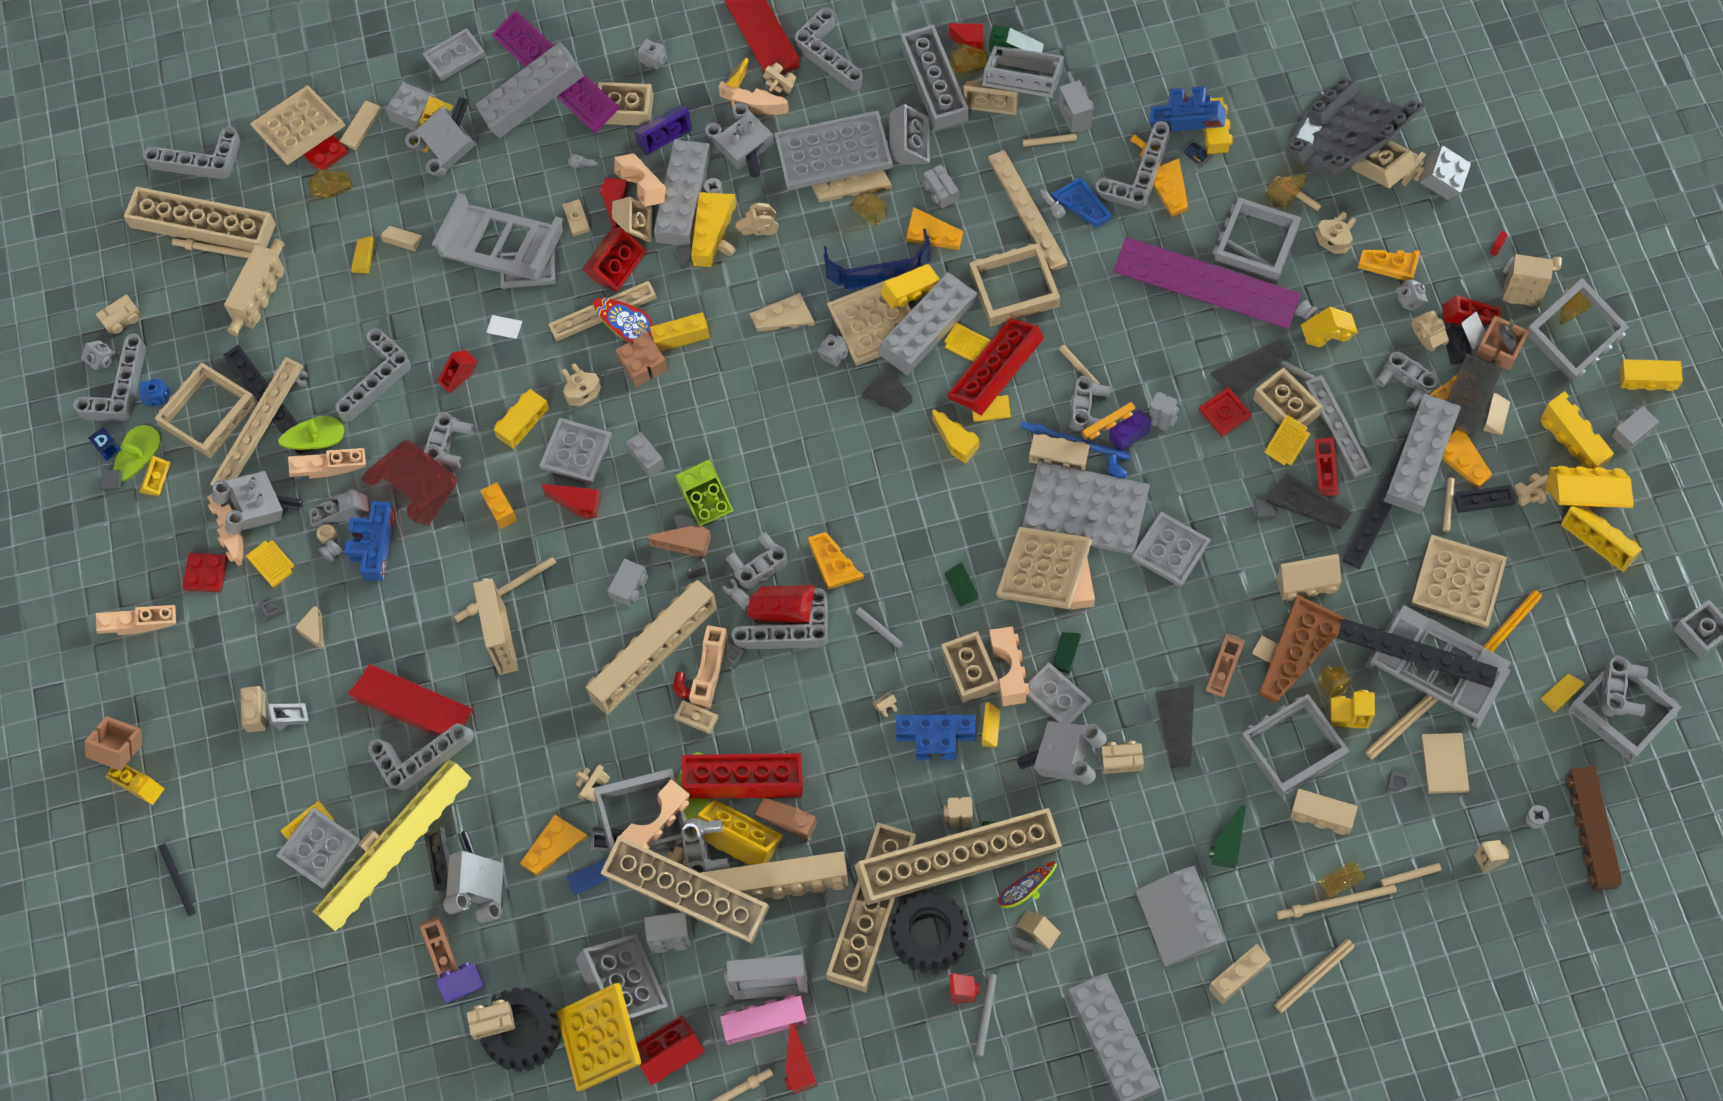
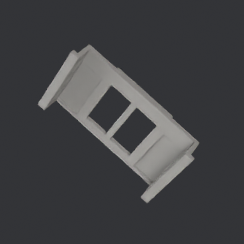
M458 193L432 242V246L437 248L440 257L512 276L517 275L538 280L564 231L561 224L563 219L555 217L553 223L548 224L469 205L466 196ZM491 220L507 223L490 256L474 252ZM513 225L529 229L513 261L497 258Z
M1403 605L1400 611H1396L1385 632L1423 643L1427 634L1447 644L1444 649L1445 651L1450 652L1453 647L1472 657L1473 660L1498 667L1492 688L1461 678L1451 695L1432 685L1439 671L1433 669L1427 681L1407 671L1411 662L1377 651L1372 652L1364 668L1371 671L1374 665L1473 718L1474 721L1471 726L1478 729L1511 671L1508 669L1511 662L1431 618L1429 619Z

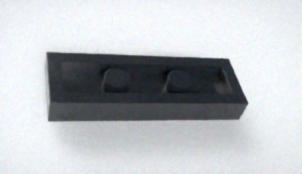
M1512 485L1456 492L1453 495L1458 513L1511 506L1516 503Z
M438 827L425 833L424 836L434 890L441 891L447 888L449 849L445 828Z

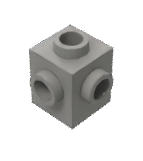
M646 39L638 50L639 61L649 68L652 67L658 70L661 64L663 65L666 61L665 47L659 42Z
M1407 280L1400 287L1396 288L1398 300L1405 309L1415 311L1428 303L1425 295L1426 290L1422 283Z
M829 334L822 341L821 347L818 350L822 360L838 367L849 351L845 343L846 340L839 335Z
M100 340L85 344L81 359L95 370L109 368L114 351Z

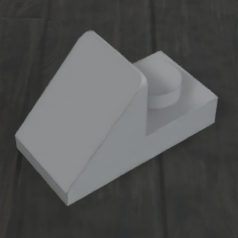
M305 703L267 705L270 723L280 731H283L287 725L306 724L309 721Z

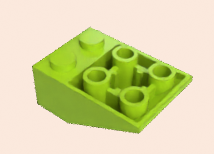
M710 459L673 475L698 526H703L733 512V508Z

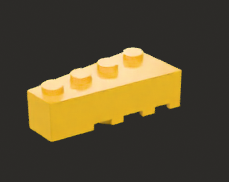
M699 192L691 253L693 266L712 267L719 250L717 245L724 238L725 230L737 206L735 194Z
M1564 391L1547 404L1540 421L1543 427L1550 430L1556 440L1562 443L1569 453L1581 462L1583 467L1587 469L1602 468L1610 462L1614 453L1599 434L1593 433L1591 423L1581 418L1578 413L1580 409L1576 404L1573 406L1566 399L1569 395Z

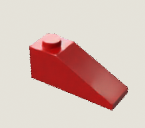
M605 177L604 184L600 186V195L603 196L612 228L620 227L612 219V201L627 198V181Z
M1458 295L1442 304L1443 321L1456 325H1462L1461 323L1475 312H1477L1483 326H1490L1494 316L1502 318L1501 308Z
M1334 437L1314 439L1319 497L1339 495Z
M542 484L544 495L584 519L597 518L601 499L597 489Z
M793 1023L789 1027L785 1069L787 1077L784 1078L787 1089H792L795 1095L817 1086V1082Z

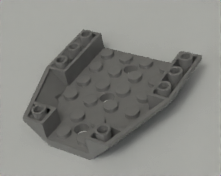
M1341 77L1307 110L1286 151L1304 170L1332 180L1355 164L1365 160L1368 156L1380 151L1425 107V104L1410 100L1402 107L1360 93L1355 81Z

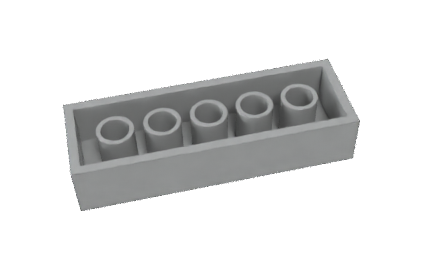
M931 25L901 34L902 51L934 130L937 131L968 121L967 104L935 26Z
M559 42L475 105L489 129L498 138H501L584 75L570 52Z
M674 139L664 183L667 191L665 203H660L654 228L656 243L680 246L690 244V247H692L699 192L704 191V183L706 182L711 159L709 143Z
M948 272L881 342L878 354L908 376L974 305L977 292Z
M1424 393L1384 502L1421 514L1461 406Z
M1107 973L1068 989V997L1116 1100L1141 1101L1159 1093L1161 1087Z

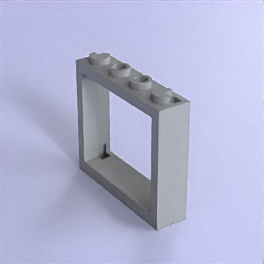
M995 45L984 69L982 86L1053 98L1062 74L1064 56ZM997 49L1003 50L1002 53H997ZM999 64L1052 73L1054 75L1051 78L998 69L996 66Z
M1238 198L1237 203L1232 204L1230 210L1231 218L1227 217L1224 225L1226 230L1225 232L1221 231L1218 242H1220V245H1216L1214 248V264L1277 284L1302 217ZM1239 213L1289 228L1274 267L1224 251Z
M1581 278L1534 320L1526 330L1530 331L1528 336L1571 380L1575 376L1577 378L1581 377L1586 372L1584 368L1588 365L1593 366L1600 359L1598 355L1602 352L1606 354L1613 347L1611 344L1615 340L1619 342L1626 335L1625 331L1629 327L1591 286ZM1580 291L1616 331L1575 368L1538 328Z
M1613 664V667L1620 671L1619 667ZM1603 670L1573 702L1568 710L1632 763L1682 707L1676 699L1666 695L1660 686L1650 682L1647 677L1643 679L1628 676L1627 678L1669 712L1636 747L1583 703L1603 681Z
M1309 694L1304 697H1296L1292 700V704L1287 707L1285 705L1279 707L1274 715L1270 717L1269 715L1264 716L1259 720V724L1254 727L1252 725L1248 726L1247 729L1242 731L1240 739L1281 798L1345 760L1350 753ZM1305 709L1335 752L1282 783L1252 739L1300 710Z
M672 768L594 788V797L609 852H611L615 843L603 799L667 784L670 780L676 783ZM679 811L676 816L682 832V828L687 820L684 811ZM682 834L659 839L656 842L652 841L648 845L650 846L649 850L661 852L668 849L669 846H683Z
M803 955L727 961V968H723L724 981H726L729 993L733 995L735 1001L778 998L796 994V996L809 995L808 976Z

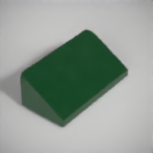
M963 563L957 564L944 573L960 607L978 600V594Z
M1062 632L1052 663L1057 670L1066 673L1071 672L1081 634Z

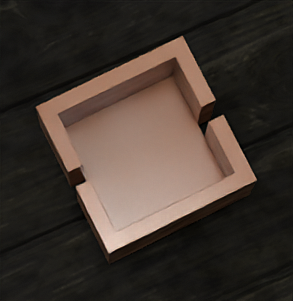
M1494 316L1479 345L1476 356L1489 362L1493 359L1496 361V365L1510 371L1530 331L1514 324L1511 331L1516 335V346L1509 350L1500 336L1499 327L1503 325L1509 327L1511 322Z
M648 332L634 339V344L631 345L629 342L615 350L618 361L636 388L650 380L648 367H650L653 378L668 370L665 358Z
M106 716L96 727L97 731L94 730L84 741L85 755L88 759L121 771L129 762L130 756L133 757L142 746L141 729Z

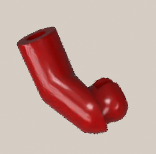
M676 672L673 690L680 698L688 699L691 689L683 684L685 674Z

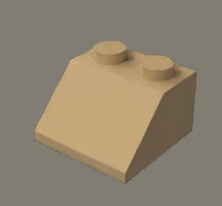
M631 197L612 201V219L627 233L647 242H652V207H645L641 202Z

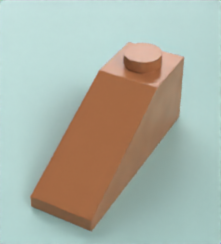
M689 526L651 534L648 540L650 546L705 558L711 535L710 531L703 526Z
M1228 633L1226 634L1205 691L1223 698L1225 697L1246 640Z
M763 798L755 813L756 817L806 841L810 839L817 825L815 816L798 808Z
M440 914L421 921L420 929L438 978L440 979L439 975L451 970L452 973L458 971V966Z

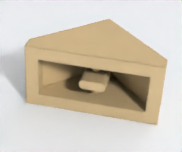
M315 606L295 628L309 642L319 649H324L322 613Z
M1026 910L1015 928L1048 950L1051 949L1061 934L1045 916Z

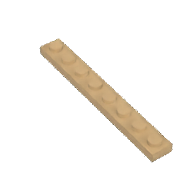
M1005 150L988 156L989 163L1033 242L1040 244L1050 272L1052 273L1066 267L1067 260Z
M285 357L210 483L211 486L217 480L226 481L238 478L302 370L303 366L300 363Z

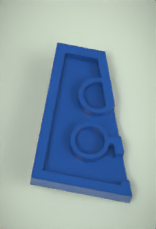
M1082 177L1051 194L1055 201H1059L1061 205L1096 228L1112 219V215Z

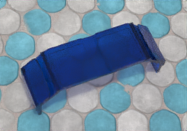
M926 228L923 229V247L914 258L844 269L829 260L827 247L824 246L823 257L826 278L837 285L841 284L845 289H856L875 285L924 266L931 261V243L929 235L926 233Z

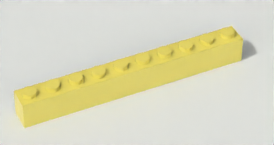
M448 759L312 912L333 930L336 931L338 928H341L346 923V919L350 914L360 907V903L372 894L374 887L387 877L389 870L400 862L405 852L412 849L415 841L427 832L429 825L441 816L445 807L450 805L454 801L455 796L467 787L471 777L458 764Z

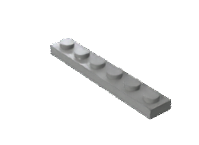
M1323 375L1305 381L1304 385L1307 391L1323 406L1320 416L1331 437H1334V442L1353 479L1371 473L1372 468Z

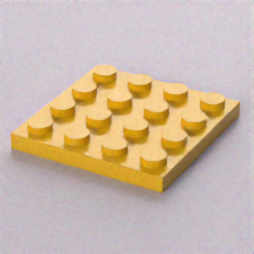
M614 983L556 1011L577 1092L584 1091L641 1065L620 983Z

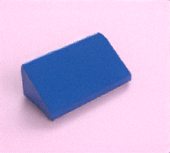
M600 860L567 876L574 895L608 879L601 874L605 865L604 860Z

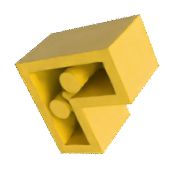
M1333 307L1326 308L1301 324L1307 344L1315 347L1324 346L1332 338L1345 342L1358 333L1352 314Z
M1358 690L1353 693L1352 698L1335 696L1330 699L1328 704L1329 723L1332 727L1369 729L1375 716V695L1368 690Z

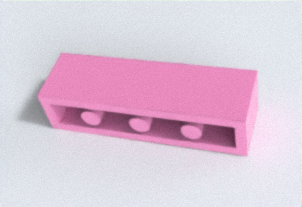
M788 995L784 997L785 1000L778 1002L776 1000H769L759 1007L750 1005L740 1012H736V1010L725 1012L724 1016H721L720 1019L727 1045L789 1029L790 1024L793 1023L795 1027L808 1024L801 995Z

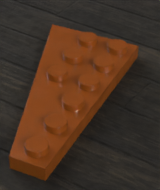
M1297 595L1258 695L1276 703L1338 635L1343 618H1347Z

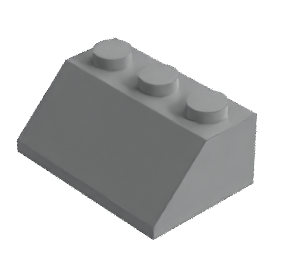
M906 104L890 112L889 152L892 160L902 165L930 163V118Z

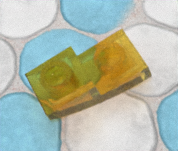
M1352 861L1338 871L1335 870L1322 878L1319 882L1329 897L1333 898L1365 880L1366 877L1356 862Z

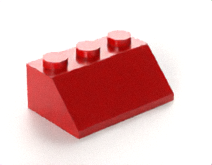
M622 227L611 228L582 270L595 282L614 292H618L647 250Z
M761 586L750 596L747 615L756 623L809 622L815 586Z
M683 1015L636 1043L641 1060V1065L639 1066L651 1085L662 1081L665 1076L679 1070L684 1064L698 1058L700 1054L705 1052Z

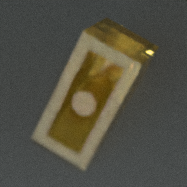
M961 44L948 56L952 69L964 74L985 69L989 60L986 51L965 44Z
M317 169L307 182L314 197L330 198L353 188L348 173Z
M1300 174L1277 178L1275 182H1271L1266 189L1267 198L1285 210L1306 184V176Z
M862 192L850 203V206L874 227L888 216L887 204L875 194Z
M1580 291L1561 307L1560 325L1592 308V304Z
M1328 666L1322 669L1318 678L1328 700L1345 694L1352 680L1350 675L1340 666L1333 668Z

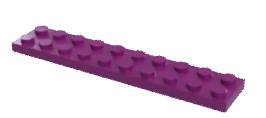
M516 10L492 34L524 67L531 64L554 46ZM583 73L584 76L556 97L596 134L620 107Z
M1125 237L1113 271L1114 273L1286 329L1290 328L1301 297V293Z

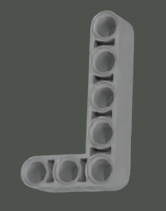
M828 7L822 8L796 32V49L848 89L859 91L863 87L862 71L821 41L835 26L834 11Z
M1159 121L1154 124L1134 184L1129 185L1101 178L1096 183V191L1099 198L1136 209L1146 206L1170 137L1169 126L1166 122ZM1159 130H1165V131H1166V132H1165L1164 134H1162V135L1157 133ZM1154 146L1160 147L1158 151L1151 150ZM1151 162L1155 164L1151 168L1146 167L1147 163ZM1143 179L1149 180L1147 184L1140 183ZM1103 186L1109 187L1107 191H1101L1100 188ZM1119 191L1126 192L1124 196L1117 195ZM1136 196H1143V199L1140 201H1136L1134 198Z
M227 126L220 133L213 155L149 147L144 150L143 157L148 166L153 170L226 179L231 175L241 140L236 129Z
M374 328L369 330L367 340L371 348L385 361L336 403V411L344 422H350L355 419L411 368L407 354L380 329Z
M130 334L124 340L111 398L79 397L74 401L73 407L82 419L125 422L131 417L146 352V346L139 335Z
M821 588L814 590L809 624L739 626L732 631L734 645L741 649L817 648L825 646L828 642V601L826 592ZM818 597L823 598L821 602L814 601ZM818 615L823 616L821 620L814 619ZM818 633L823 634L821 638H815L814 636ZM779 634L784 635L782 639H776L775 637ZM797 634L804 635L801 639L795 638ZM759 635L765 636V638L762 640L756 639V637ZM738 636H746L744 640H737Z
M455 724L403 763L392 745L383 740H372L369 743L368 751L389 787L405 791L470 744L474 738V733L471 728ZM464 731L463 736L460 738V733ZM448 742V747L444 750V745ZM432 754V759L428 761L429 756ZM391 761V767L388 769V764ZM414 766H417L416 771L413 773ZM399 777H401V781L397 785V780Z

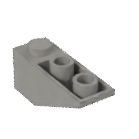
M352 489L310 508V526L314 527L350 520V517L358 518L369 513L367 495Z

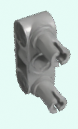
M1393 352L1390 355L1388 361L1384 364V370L1375 379V383L1378 386L1384 387L1393 376L1404 385L1415 390L1406 401V404L1411 408H1415L1419 404L1424 393L1431 394L1437 384V378L1433 373L1401 352Z
M1081 376L1077 379L1072 390L1069 427L1073 432L1080 433L1101 420L1092 418L1090 415L1092 397L1096 395L1109 398L1111 386L1095 384L1087 376ZM1076 419L1081 420L1083 423H1078Z
M447 412L437 415L424 450V456L428 465L432 468H439L444 465L461 468L463 458L447 454L451 446L454 433L459 432L472 435L474 424L461 422Z
M767 532L762 533L758 537L766 552L757 556L747 565H744L735 553L730 554L726 558L729 565L735 571V578L742 589L750 590L783 569L788 563L786 550L775 544ZM778 555L783 556L780 560L774 559ZM745 576H750V577H751V578H750L749 580H747V581L742 580L743 577H745Z
M1615 656L1607 663L1604 668L1601 710L1605 715L1609 717L1625 714L1641 717L1644 715V704L1627 702V677L1632 676L1645 679L1648 675V667L1630 664L1621 656ZM1613 664L1617 665L1620 671L1615 670ZM1609 702H1613L1617 708H1612Z
M690 818L685 822L681 834L688 868L697 871L694 865H701L704 870L697 871L699 873L730 868L728 858L710 860L707 856V844L704 836L706 833L722 832L723 824L721 819L704 822L700 819ZM693 826L696 828L697 832L691 833L688 831L687 827Z

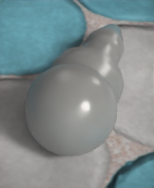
M572 154L568 159V163L572 168L592 167L598 164L596 161L586 159L578 154Z
M1043 189L1040 190L1042 198L1050 205L1048 209L1052 210V215L1057 219L1063 218L1066 214V208L1059 204V201L1054 202V199L1049 196L1048 192Z

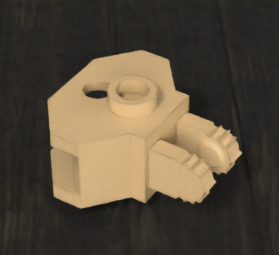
M756 203L751 205L749 212L746 213V217L738 221L735 227L745 236L753 233L756 236L773 235L777 233L779 224L774 221L776 211L769 204Z
M1342 212L1338 218L1335 217L1334 220H1322L1317 226L1318 231L1315 235L1319 245L1334 254L1347 253L1353 241L1350 230L1354 226L1356 219L1352 218L1346 224L1343 222L1347 215L1345 212Z
M1435 311L1426 312L1412 320L1411 324L1414 333L1427 350L1433 352L1437 346L1448 344L1449 339L1445 331V324L1442 319L1437 317Z
M574 363L571 366L575 374L570 376L566 369L561 370L567 381L563 393L569 406H583L597 398L602 387L596 373H585Z

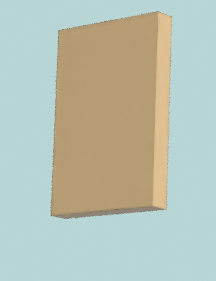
M1462 733L1422 734L1421 741L1428 794L1469 792Z

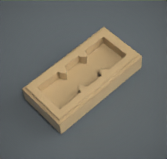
M580 199L562 204L573 237L590 232Z

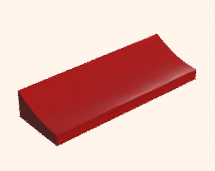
M724 0L726 7L763 73H765V69L768 66L771 67L776 62L783 68L780 73L781 75L800 68L799 57L766 0Z
M1009 318L947 394L949 400L959 403L982 416L1044 339L1039 326Z
M371 664L368 665L361 678L348 692L352 700L436 737L455 724L465 726L473 711L472 708Z
M801 753L682 755V789L690 794L689 799L802 797Z

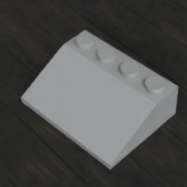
M1195 866L1176 871L1135 890L1165 967L1223 947L1225 940Z
M637 933L585 948L577 956L576 962L590 995L614 983H620L631 1024L668 1008V1004Z

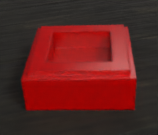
M1500 232L1490 254L1498 255L1508 236L1506 232Z

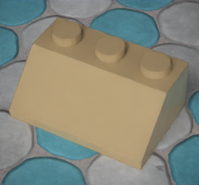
M967 81L965 83L964 99L968 109L1016 115L1019 92L982 86L983 83L979 81Z
M1335 554L1281 564L1276 578L1281 599L1294 601L1297 595L1310 598L1320 593L1332 594L1337 592L1341 585L1339 555Z

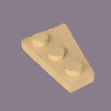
M800 293L750 313V318L757 332L778 330L781 327L790 326L791 328H797L800 325L815 326V322Z

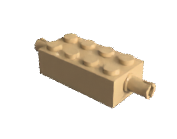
M274 239L270 249L255 245L224 304L232 319L227 329V332L231 335L238 336L242 325L253 329L256 323L260 321L263 309L267 307L271 294L276 290L279 278L284 274V267L278 257L285 246L281 240Z

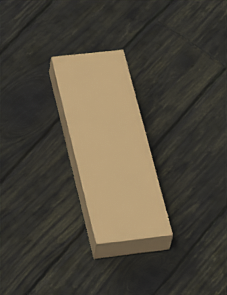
M365 100L339 142L343 146L356 151L382 111L381 106Z

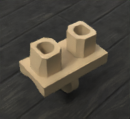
M777 62L771 67L768 66L763 75L767 80L766 84L770 86L768 92L773 93L775 90L781 93L783 91L787 95L793 89L796 76L792 73H788L786 77L782 76L780 73L783 68Z
M1412 152L1416 167L1402 178V185L1407 186L1414 175L1415 181L1421 179L1425 165L1422 166L1424 163L1423 159L1426 156L1424 152H1421L1419 155Z
M1535 473L1530 476L1528 486L1521 482L1516 484L1514 492L1518 496V504L1523 507L1530 502L1538 501L1540 504L1547 501L1546 495L1549 494L1545 488L1548 476L1541 477Z
M598 765L590 777H588V774L591 770L585 768L583 773L576 771L575 776L578 780L575 785L581 787L583 782H585L577 796L579 799L585 798L595 802L593 784L597 782L604 786L610 779V776L602 771L604 767Z

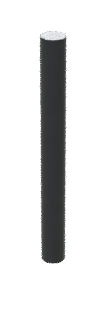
M161 844L158 846L187 915L192 916L196 912L166 844Z

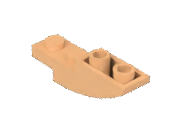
M723 81L718 86L720 97L730 100L732 108L736 103L742 102L747 104L752 114L779 115L789 111L788 100L781 96L772 95L766 90L756 88L754 93H751L746 89L727 86Z
M364 448L328 450L326 454L291 456L288 457L290 477L309 475V479L358 470L366 466Z
M211 495L207 497L210 501L208 507L213 515L217 513L219 517L216 519L220 526L217 529L220 535L217 539L222 547H227L228 551L225 553L231 562L235 561L240 566L242 565L244 551L242 531L237 535H232L225 530L227 513L233 509L229 504L222 507L221 504L213 502Z
M175 605L135 607V611L96 613L97 634L116 632L118 635L136 634L176 624Z

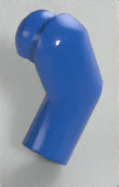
M1108 455V473L1113 477L1125 479L1127 471L1117 465V455Z

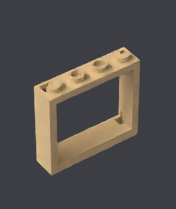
M1039 243L1028 244L1019 249H1011L1002 254H993L988 258L976 259L969 263V272L990 327L1005 323L1009 318L1016 320L1060 307V295ZM1036 256L1051 294L993 310L979 272Z
M201 362L196 370H193L190 377L181 384L179 390L169 398L168 403L159 410L155 420L160 427L211 459L258 402L253 394ZM209 378L238 396L240 400L204 443L201 444L171 425L170 421L203 382Z
M485 578L483 581L473 583L486 649L499 675L519 671L506 607L493 579Z

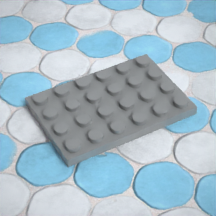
M879 111L774 133L787 191L893 168Z
M1038 461L1022 527L1090 537L1092 547L1133 555L1137 546L1150 484Z

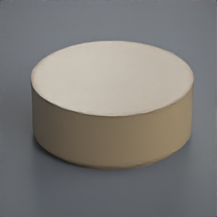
M721 240L717 245L718 249L727 256H732L736 251L730 243Z
M329 524L320 526L316 533L317 538L323 544H326L329 539L335 541L337 537L336 530Z

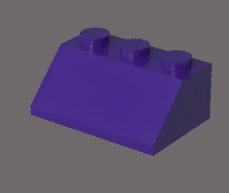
M682 106L672 108L667 113L654 118L645 125L639 126L634 131L636 141L646 155L692 131L689 110Z

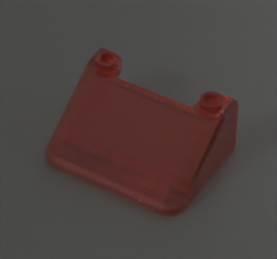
M407 440L399 443L377 461L361 478L368 485H377L382 478L412 500L407 506L408 517L415 523L427 526L434 519L457 484V479L453 473L414 443Z

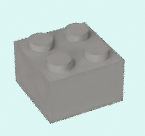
M1080 80L1060 86L1058 107L1070 133L1075 134L1090 129L1092 127V120H1094L1093 111L1095 107L1093 101L1088 99L1086 87L1082 86Z
M403 82L386 107L390 121L416 131L429 96L434 97V94Z
M1442 145L1429 153L1420 183L1449 200L1462 192L1471 163Z
M1708 600L1680 620L1673 630L1698 658L1702 659L1723 643V614Z
M680 912L644 917L646 940L651 952L664 953L667 952V949L673 948L679 951L692 946L690 924L686 914Z

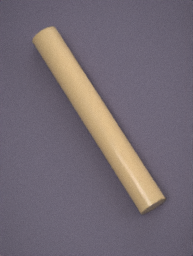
M1076 134L1023 139V147L1077 141Z
M1280 176L1275 178L1274 182L1317 212L1321 209L1322 205Z
M1065 345L1059 348L1061 353L1083 376L1089 377L1095 384L1100 385L1098 380Z
M1447 478L1442 531L1445 533L1450 532L1454 478Z
M1439 863L1381 879L1380 882L1382 887L1390 886L1441 871V866Z

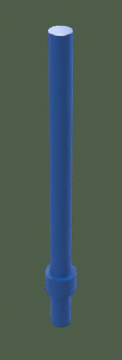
M1022 421L1020 426L1021 429L1034 432L1036 435L1045 434L1056 439L1065 438L1072 442L1081 441L1090 445L1089 449L1108 455L1114 454L1118 458L1128 461L1131 453L1044 428V425H1034Z

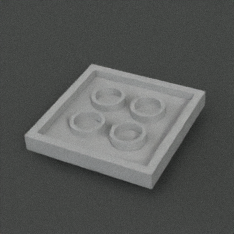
M559 418L539 467L541 470L593 484L611 441L612 432Z
M1160 512L1131 559L1182 587L1207 549L1211 539L1167 514Z
M313 807L276 856L325 890L358 848L361 840Z

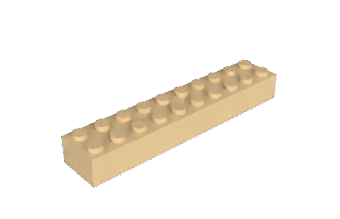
M1046 808L861 860L855 865V870L866 905H870L1056 852L1062 845L1050 809Z

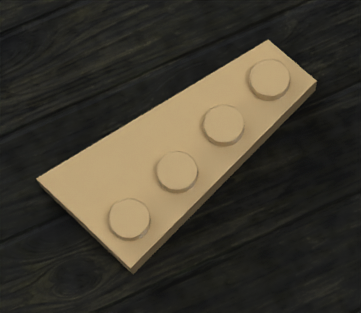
M884 170L812 185V190L819 203L840 199L846 195L856 196L867 191L869 193L877 192V189L882 188L886 190L892 189V184Z

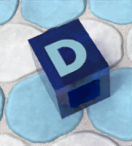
M104 427L88 437L106 461L121 451V448Z

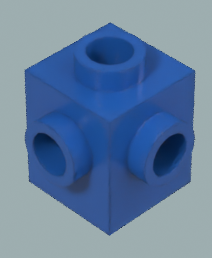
M162 379L140 382L139 398L144 406L158 407L167 404L170 390Z

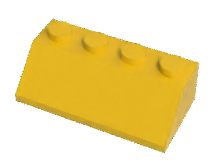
M1566 466L1550 467L1545 488L1559 505L1633 508L1631 478L1623 469L1614 468L1613 470H1606L1601 467L1587 469L1581 466L1576 468H1568Z
M1571 506L1561 523V526L1623 573L1642 550L1635 541L1628 539L1619 529L1608 524L1606 519L1592 512L1588 506Z
M716 799L706 806L696 818L704 822L721 819L723 831L706 833L704 836L706 842L717 850L724 851L734 859L741 860L748 865L769 863L784 836ZM693 827L691 833L697 832L696 828Z

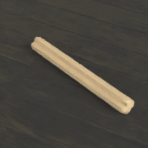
M1430 695L1423 698L1366 750L1365 754L1370 759H1374L1431 708L1438 699Z
M1346 939L1275 1003V1008L1281 1013L1284 1012L1352 951L1354 944L1349 939Z

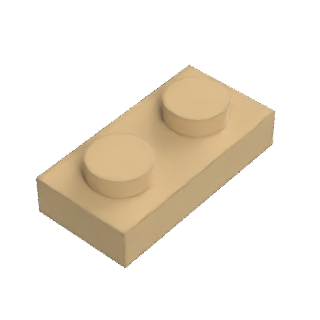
M682 700L674 716L675 720L708 734H711L719 718L717 714Z

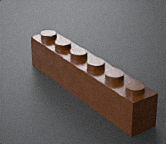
M1596 766L1571 768L1565 777L1566 786L1571 791L1570 804L1575 809L1574 821L1580 830L1579 843L1583 846L1585 852L1583 854V861L1588 866L1589 873L1587 877L1589 885H1592L1593 891L1618 889L1623 882Z

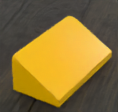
M745 58L732 71L726 82L727 86L734 88L740 86L746 75L748 58Z
M373 236L357 240L351 272L369 274L376 243Z
M1008 395L997 396L982 416L972 411L973 421L1011 418Z
M152 456L139 492L160 496L171 462Z
M1567 674L1540 700L1556 713L1583 688L1585 683Z
M988 702L985 704L982 745L997 747L1000 710Z

